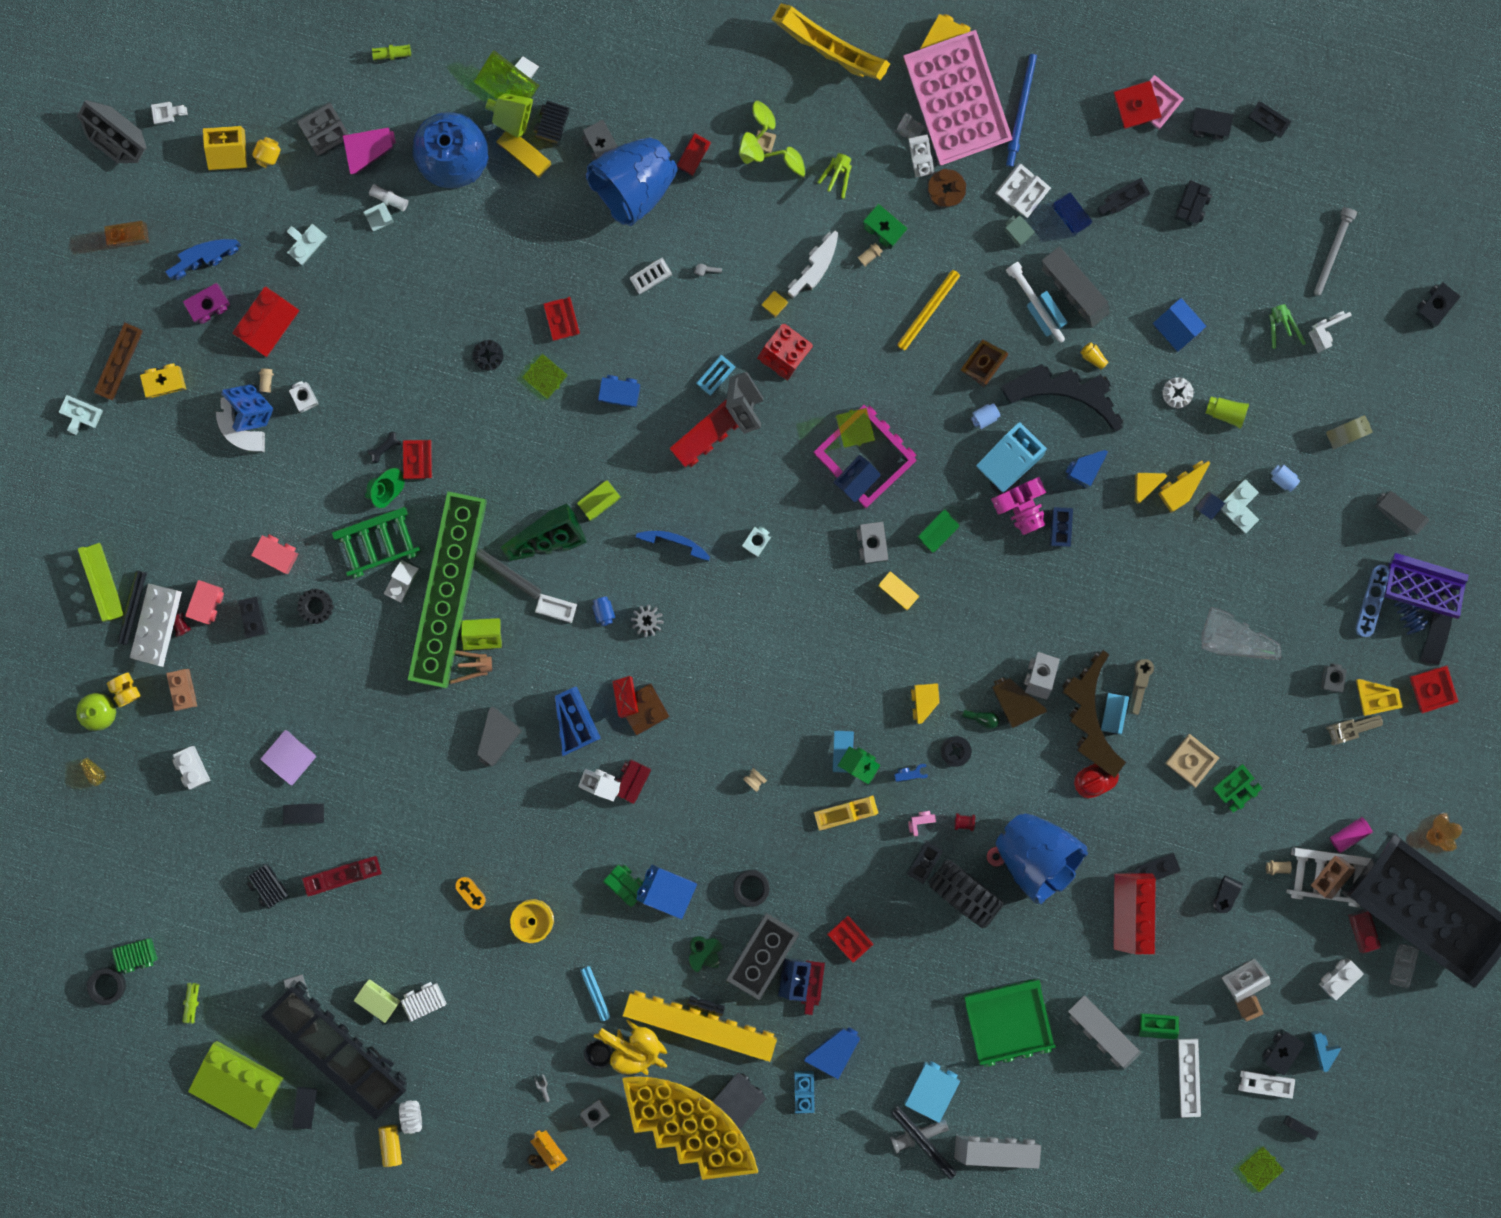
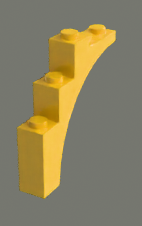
M781 3L771 19L798 42L813 47L826 59L838 62L851 74L860 77L865 75L881 80L890 65L885 59L864 52L829 33L790 5Z

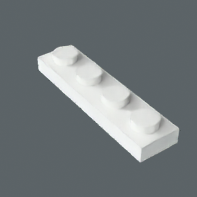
M1178 1039L1181 1117H1201L1198 1039Z

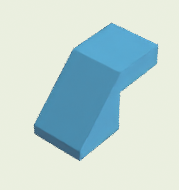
M834 731L833 772L848 773L837 765L848 747L853 748V731Z

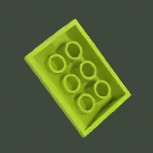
M216 1041L212 1044L188 1092L256 1129L284 1078Z

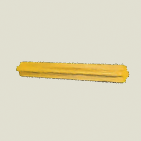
M952 270L898 342L897 346L904 351L908 348L959 279L960 274Z

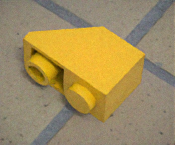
M938 683L914 685V689H911V699L915 701L916 708L912 709L913 720H917V724L923 723L940 703Z

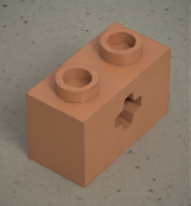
M183 669L166 673L174 710L180 711L197 707L190 670Z
M1334 856L1311 886L1325 898L1332 899L1356 869L1342 857Z

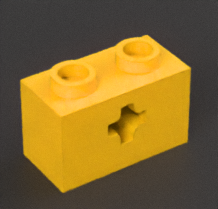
M168 364L163 366L164 369L156 371V368L145 370V374L140 375L145 397L151 399L186 390L181 367L175 366V364ZM162 376L167 378V380L164 381V385L159 383V381L162 380Z

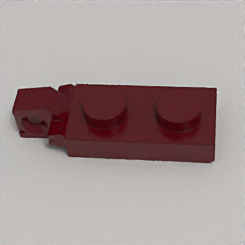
M806 960V962L811 963L806 1001H801V1004H805L804 1014L813 1015L814 1005L818 1006L821 998L825 963Z

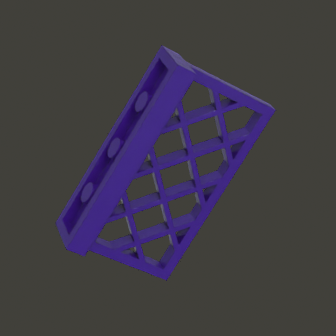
M1395 553L1389 561V573L1384 597L1459 619L1465 584L1468 581L1469 575ZM1394 571L1401 572L1404 577L1398 580ZM1411 577L1420 578L1422 583L1416 585ZM1407 580L1412 588L1406 590L1401 582ZM1430 583H1437L1441 588L1435 591ZM1397 585L1402 593L1390 592L1391 587ZM1426 586L1430 594L1424 596L1419 588ZM1448 588L1459 590V594L1453 596ZM1415 590L1420 598L1417 600L1413 599L1409 593ZM1444 591L1449 599L1442 601L1438 593ZM1433 596L1438 604L1432 605L1427 599ZM1452 602L1456 607V611L1449 610L1445 604Z

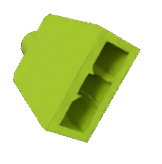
M505 93L498 97L497 101L489 98L485 109L494 112L493 124L519 138L526 132L533 99Z

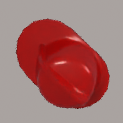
M1092 764L1077 773L1074 781L1075 789L1083 797H1097L1116 786L1119 773L1113 778L1097 765Z

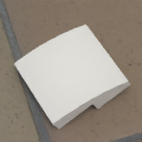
M1018 163L995 194L1024 217L1028 218L1051 188L1038 176L1033 175L1021 163Z

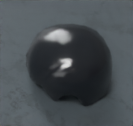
M599 1039L589 1042L583 1051L584 1060L592 1068L603 1069L610 1065V1058L614 1052L613 1048Z

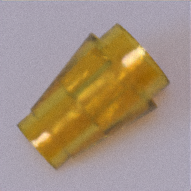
M88 757L79 763L89 784L98 786L106 779L105 771Z

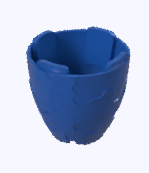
M453 112L437 113L420 125L414 137L412 151L414 161L422 175L434 185L449 189L461 188L475 182L481 176L484 168H486L489 156L485 136L480 128L463 114ZM442 136L450 137V143L447 146L440 144L439 141Z
M645 138L623 144L602 154V156L587 166L586 179L590 188L593 191H597L601 199L611 210L612 217L622 225L632 226L656 206L670 186L678 169L675 161L669 160L671 155L659 140Z
M1030 814L1017 815L1005 827V835L1001 833L996 841V847L1001 859L1006 864L1014 881L1036 904H1043L1056 891H1063L1075 878L1076 869L1084 857L1088 855L1087 846L1072 834L1049 821Z

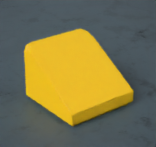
M773 291L762 303V306L776 318L786 307L788 301Z

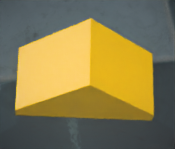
M1136 473L1135 502L1137 504L1140 503L1167 475L1165 473Z

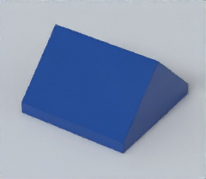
M1182 298L1152 323L1177 352L1206 327Z

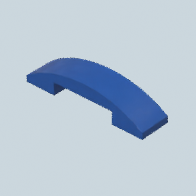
M645 531L636 534V538L650 543H655L656 537H660L691 547V556L706 561L710 559L709 555L700 546L678 534L665 531Z

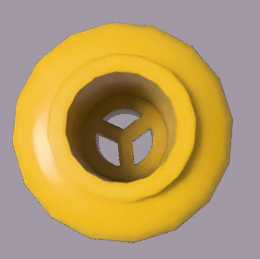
M267 137L258 140L252 154L257 160L256 163L263 167L274 165L281 151L278 146L279 143Z

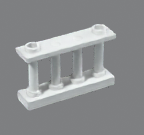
M1292 847L1291 855L1297 856L1298 864L1294 890L1287 889L1286 893L1291 894V898L1303 899V896L1328 899L1315 889H1313V893L1302 891L1305 863L1308 861V858L1316 859V879L1323 871L1327 860L1331 861L1334 856L1342 857L1348 863L1354 864L1353 867L1356 870L1353 883L1371 858ZM1341 889L1332 899H1329L1349 902L1348 906L1360 907L1352 899L1341 897Z

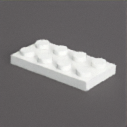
M148 583L130 658L163 667L182 592Z

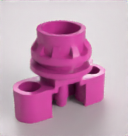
M1040 477L991 499L998 515L1013 509L1015 515L1010 518L1011 520L1016 519L1017 522L1014 525L1021 530L1022 535L1046 525L1043 520L1045 513L1043 510L1039 511L1038 509L1042 505H1035L1033 501L1034 498L1046 493Z

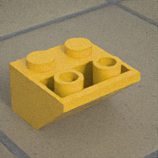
M242 126L203 128L204 150L209 171L247 168L245 130Z

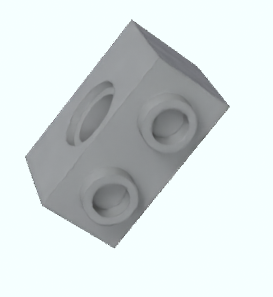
M883 522L860 525V529H857L858 541H862L863 547L859 549L860 559L864 560L865 564L887 561L888 553ZM869 538H875L877 540V546L875 548H869L867 546V540Z
M1037 652L1035 659L1031 658L1028 666L1031 672L1030 674L1027 673L1024 684L1027 685L1025 693L1047 700L1053 687L1060 659Z

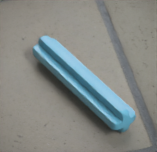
M590 966L582 968L580 972L601 1021H606L610 1019V1014Z

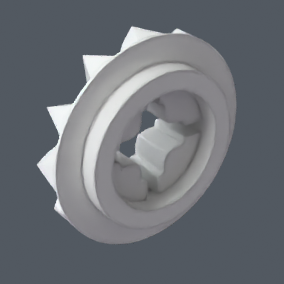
M1175 377L1165 384L1163 398L1169 406L1182 408L1191 402L1194 389L1190 382L1184 378ZM1184 387L1181 393L1182 397L1172 398L1175 394L1174 388L1180 389Z

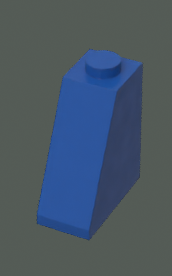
M842 1027L805 1056L804 1061L839 1079L860 1040V1036L857 1035L858 1032L850 1027L847 1029Z

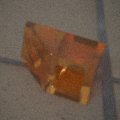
M143 221L104 226L107 246H131L149 243L147 224Z

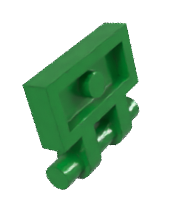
M1240 764L1212 789L1224 803L1232 799L1234 803L1228 808L1234 813L1238 809L1241 810L1245 807L1244 804L1251 798L1254 799L1258 796L1257 793L1263 788L1259 783L1253 787L1249 784L1255 778L1243 764ZM1245 788L1247 792L1238 798L1236 794Z

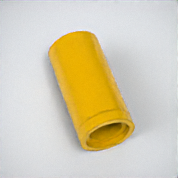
M397 1125L379 1127L383 1167L401 1165L402 1159Z

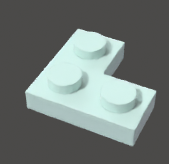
M1246 479L1223 501L1225 505L1221 508V511L1244 533H1247L1259 521L1246 507L1259 492Z

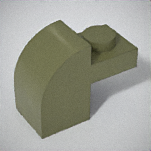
M1365 415L1326 432L1333 450L1373 433Z

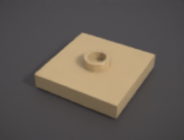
M1188 734L1165 764L1196 788L1219 757L1191 734Z

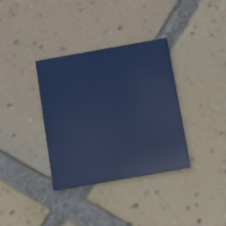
M1208 492L1195 508L1212 520L1225 503L1211 492Z

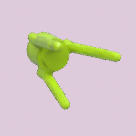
M838 153L836 158H832L830 165L818 180V184H821L833 168L835 173L827 189L830 192L839 172L844 173L845 171L841 198L844 199L849 173L852 165H850L851 158Z

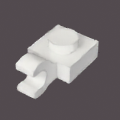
M171 102L151 105L155 125L175 122L174 116L188 115L187 107H184V105L172 107Z

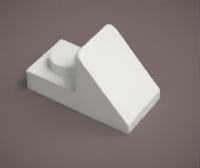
M401 560L392 573V579L384 594L402 603L419 568Z

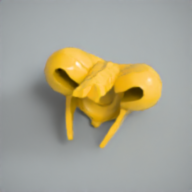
M627 1019V1023L633 1028L629 1042L624 1040L620 1029L617 1031V1037L603 1028L598 1031V1034H594L595 1038L616 1049L611 1055L610 1064L615 1071L621 1074L630 1075L642 1072L648 1075L647 1068L651 1065L656 1064L660 1068L667 1067L665 1061L658 1058L659 1053L667 1054V1050L658 1040L656 1034L646 1027H638Z

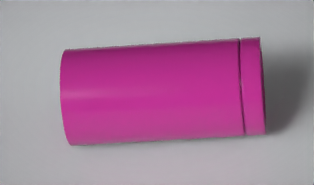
M1360 817L1329 837L1335 849L1341 854L1373 832L1366 820Z

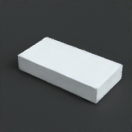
M540 594L535 612L572 623L577 604Z

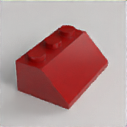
M265 286L232 333L268 357L300 310Z

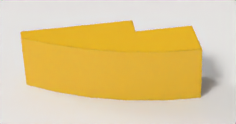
M505 131L496 141V143L538 178L551 166V161L522 137L517 138Z
M873 795L814 812L819 831L879 814Z

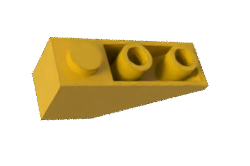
M1203 461L1198 462L1192 466L1194 469L1192 472L1187 473L1185 471L1177 476L1178 481L1171 484V482H1168L1160 487L1162 491L1158 494L1170 512L1175 511L1190 501L1210 465L1209 461L1205 463Z

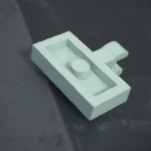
M313 224L303 235L291 226L287 232L297 242L287 253L303 266L327 236Z
M66 395L59 410L60 414L72 418L67 431L77 435L80 429L81 422L96 428L103 412L99 408Z

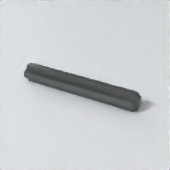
M479 549L476 552L475 559L532 598H538L541 589L484 550Z

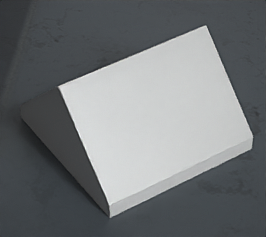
M1256 959L1249 961L1222 977L1237 1003L1270 985L1268 974Z

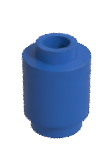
M608 597L593 600L594 605L592 608L597 624L601 623L602 626L612 624L615 615Z

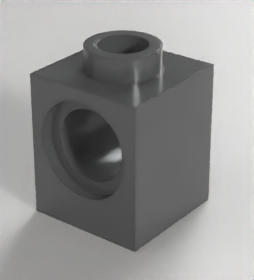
M1330 663V667L1324 666L1321 689L1343 692L1347 670L1341 669L1342 665ZM1332 672L1338 675V680L1335 683L1330 680Z
M598 1098L580 1112V1120L585 1127L589 1126L592 1129L609 1117L611 1113L602 1100ZM596 1110L599 1113V1117L591 1119L588 1112Z

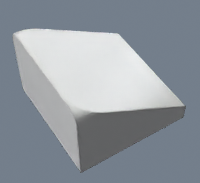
M522 57L512 69V72L529 83L539 66Z

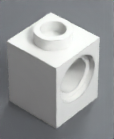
M298 382L292 386L293 389L289 390L301 413L319 405L307 382ZM301 391L308 393V397L304 401H300L298 397Z

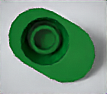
M390 468L379 477L371 479L367 484L365 497L370 499L375 507L385 508L403 490L405 484L403 473L399 469Z

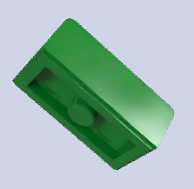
M1140 1013L1139 1037L1178 1038L1179 1016Z

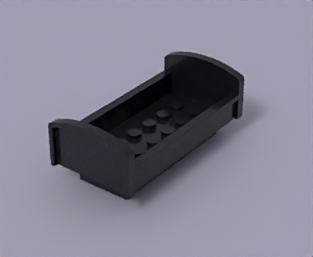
M1386 831L1385 835L1387 838L1350 889L1348 891L1343 890L1342 894L1352 899L1457 976L1461 982L1476 988L1501 957V912L1401 840L1398 835Z

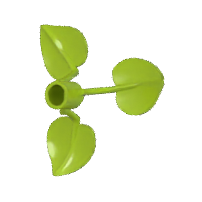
M755 100L752 106L753 115L757 122L763 125V129L756 137L750 132H746L743 135L739 148V155L742 161L746 164L752 161L761 162L766 157L782 154L784 155L783 159L786 165L801 177H805L803 159L794 148L787 147L786 151L780 150L764 154L762 147L758 144V140L766 132L767 127L773 130L776 122L771 110L764 103Z

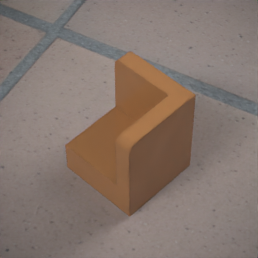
M1251 995L1239 1003L1235 1001L1242 1019L1246 1022L1264 1014L1255 995Z

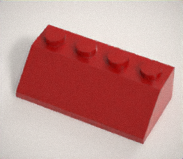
M727 399L670 447V451L685 468L688 466L692 468L699 462L698 457L704 454L706 456L714 449L712 446L717 441L721 443L728 437V431L731 429L735 431L739 428L726 408Z
M1153 873L1114 874V950L1131 954H1155L1156 879Z

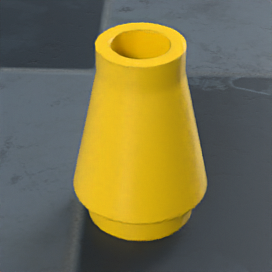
M1089 342L1080 351L1083 355L1082 358L1100 370L1108 364V361L1097 345Z

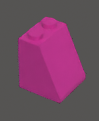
M388 127L344 135L343 139L350 174L352 176L358 174L392 150L393 144H396L394 131L390 132Z

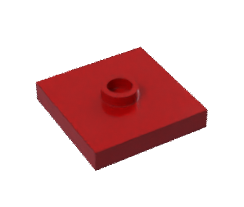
M1151 81L1113 93L1124 129L1162 118Z
M1447 665L1409 677L1420 713L1459 702Z

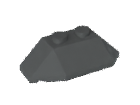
M88 100L84 101L77 117L81 121L87 139L117 163H138L146 150L142 131L114 108Z

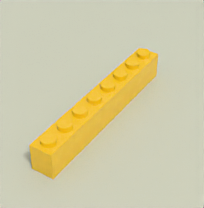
M635 990L634 993L630 992L623 1014L624 1017L765 1061H771L777 1042V1037H774L772 1032L763 1030V1033L757 1032L753 1026L745 1025V1027H741L734 1020L727 1019L725 1022L719 1020L717 1015L708 1013V1016L700 1014V1010L691 1007L687 1010L682 1008V1004L671 1002V1004L664 1003V999L657 996L648 998L645 997L646 993Z

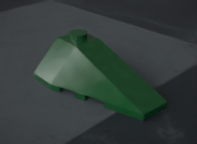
M566 503L547 512L502 545L501 550L510 561L533 557L536 553L545 552L546 554H551L553 550L558 549L568 551L587 543L575 513Z

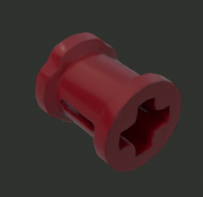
M183 613L175 617L173 629L176 633V638L191 631V628L186 625L183 619Z
M956 813L954 830L961 828L970 829V831L974 832L975 815L964 816Z

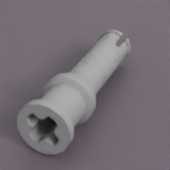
M943 1119L940 1123L936 1122L919 1130L928 1139L942 1132L949 1131L946 1120ZM906 1131L903 1135L895 1138L893 1136L890 1137L896 1154L899 1153V1150L909 1146L912 1148L916 1145V1142Z

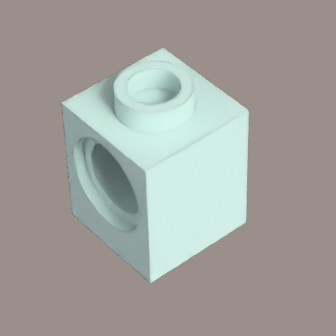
M761 526L758 529L754 527L742 547L759 557L771 538L768 536L770 532ZM755 535L763 538V543L760 546H755L752 543V538Z

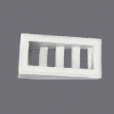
M660 258L630 277V280L640 295L672 276V273L664 259ZM657 266H661L662 270L664 271L663 275H661ZM652 269L655 271L656 275L658 276L657 279H655V278L653 277L652 273L650 272ZM646 273L652 281L649 284L644 277V274ZM639 277L641 278V280L643 281V283H644V285H645L643 288L641 287V285L639 284V282H638V280H637V278H639Z

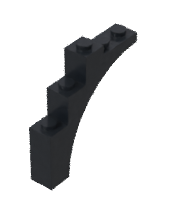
M1040 364L1001 387L1009 404L1037 395L1069 397L1095 410L1108 423L1114 433L1123 428L1121 416L1118 413H1114L1112 409L1114 405L1111 399L1104 395L1110 391L1109 387L1111 384L1107 377H1103L1101 374L1081 385L1079 383L1081 378L1076 371L1073 372L1070 369L1051 380L1052 374L1049 368Z

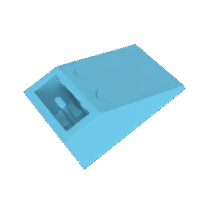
M1019 422L992 448L976 467L1004 493L1044 456L1047 448Z

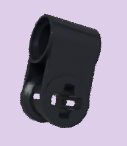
M1224 875L1213 901L1214 909L1220 913L1231 911L1243 883ZM1225 899L1227 907L1220 909L1219 901H1224Z

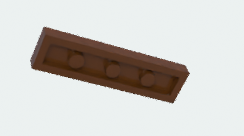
M124 322L94 393L113 401L143 330Z

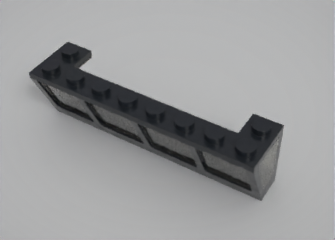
M293 980L262 1013L261 1017L376 1120L407 1090L406 1076L400 1071L392 1070L387 1063H381L374 1051L365 1049L362 1046L364 1043L357 1036L353 1038L348 1033L349 1029L341 1023L339 1025L334 1020L335 1017L331 1012L322 1010L319 1007L321 1004L314 997L310 999L307 996L308 992L306 990L308 988L301 981L296 982Z

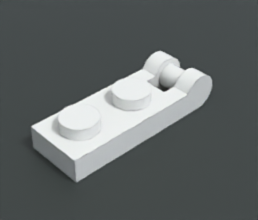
M1241 1071L1240 1077H1242V1081L1239 1084L1238 1090L1293 1099L1294 1078ZM1249 1079H1255L1254 1086L1249 1085Z

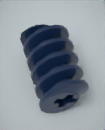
M1415 592L1409 593L1411 598L1415 595ZM1400 601L1393 605L1394 607H1400L1397 614H1404L1400 621H1407L1403 628H1410L1406 633L1407 635L1426 628L1424 626L1428 623V620H1421L1425 614L1418 613L1421 609L1420 607Z

